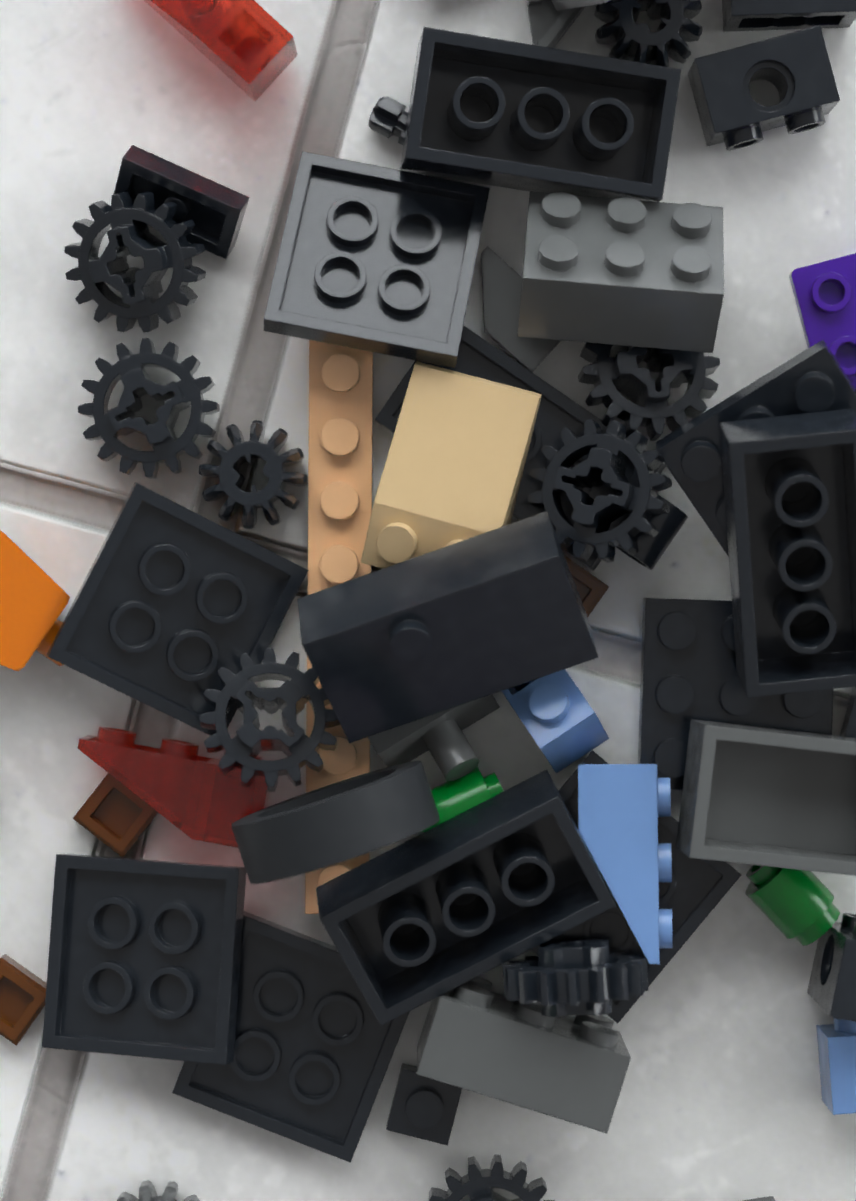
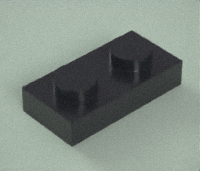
M134 145L130 147L122 158L114 194L127 191L133 205L138 194L147 191L152 192L155 200L154 209L159 208L164 203L173 201L177 204L173 220L177 224L193 220L195 223L193 230L186 235L188 243L204 244L206 251L224 259H227L235 247L250 198Z

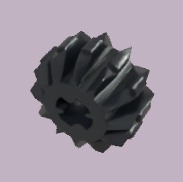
M611 0L603 4H597L594 15L606 24L596 30V42L599 44L617 42L609 53L608 57L623 60L628 55L633 58L634 62L645 63L650 61L652 65L669 67V56L674 61L684 64L691 55L686 42L698 41L703 31L702 26L690 20L700 13L702 9L701 1ZM640 11H646L650 20L661 19L656 32H650L646 23L636 24Z
M254 420L251 424L250 441H244L242 432L235 424L227 426V436L233 444L232 448L227 450L214 440H210L207 444V449L213 455L222 459L220 466L211 464L199 466L198 473L201 476L219 478L220 480L219 484L208 487L203 491L204 500L212 502L226 495L229 496L218 514L219 518L224 521H229L233 518L240 506L243 505L242 524L245 529L252 530L255 528L257 508L263 509L265 518L270 525L275 526L279 524L281 520L278 511L273 505L275 501L279 499L293 510H296L300 505V501L295 496L284 491L286 484L305 486L308 484V476L306 474L287 472L286 467L299 463L304 459L303 451L300 448H295L278 455L277 453L288 439V433L279 428L273 433L268 443L263 444L265 427L264 423L260 420ZM256 458L265 460L267 463L262 472L269 478L267 485L262 490L252 485V492H245L241 488L245 478L238 472L240 466L245 461L254 466L256 465Z

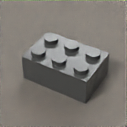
M530 191L517 337L713 353L724 297L723 207L702 206L696 203L678 204L642 201L627 197L606 198L572 195L565 192L546 193Z
M691 719L676 848L689 858L856 876V738Z
M479 976L431 1001L417 1046L418 1075L606 1134L608 1133L631 1059L620 1031L612 1029L613 1020L603 1015H576L575 1017L562 1016L558 1018L543 1016L541 1014V1002L520 1004V1000L508 1001L504 995L490 991L492 983Z

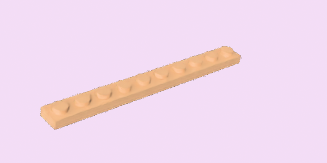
M309 340L307 595L372 573V566L361 563V558L372 513L374 352ZM307 657V670H308V669L312 668V665H311V663H310V661H309V659H308V657ZM320 681L316 685L318 689L322 688ZM308 701L306 735L310 737L314 727L315 716L313 708ZM331 704L325 706V709L333 710ZM341 725L326 728V732L337 738V746L335 751L321 748L317 751L323 761V769L320 772L314 771L306 765V793L369 773L370 741L368 737L349 743ZM370 852L305 873V914H319L317 887L369 861Z

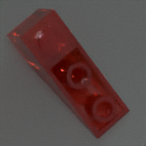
M144 0L254 101L265 92L298 55L293 35L254 0Z
M99 726L97 736L87 735L79 739L78 749L191 839L238 848L231 824L268 806L270 792L267 789L264 776L256 775L254 782L246 788L241 784L242 769L237 766L232 771L223 774L218 766L220 759L199 756L198 744L162 738L160 748L136 744L137 733L104 726ZM257 756L256 759L262 760V757Z

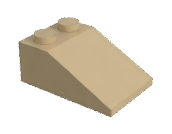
M417 361L414 364L373 503L361 563L384 569L511 524L542 394Z

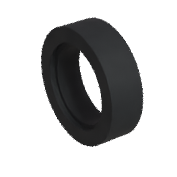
M412 761L365 773L290 798L245 816L232 823L231 827L250 884H262L305 874L383 848L431 827L440 820V816L422 762Z

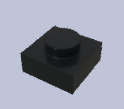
M402 1063L386 1130L448 1146L462 1088L418 1075L416 1066Z

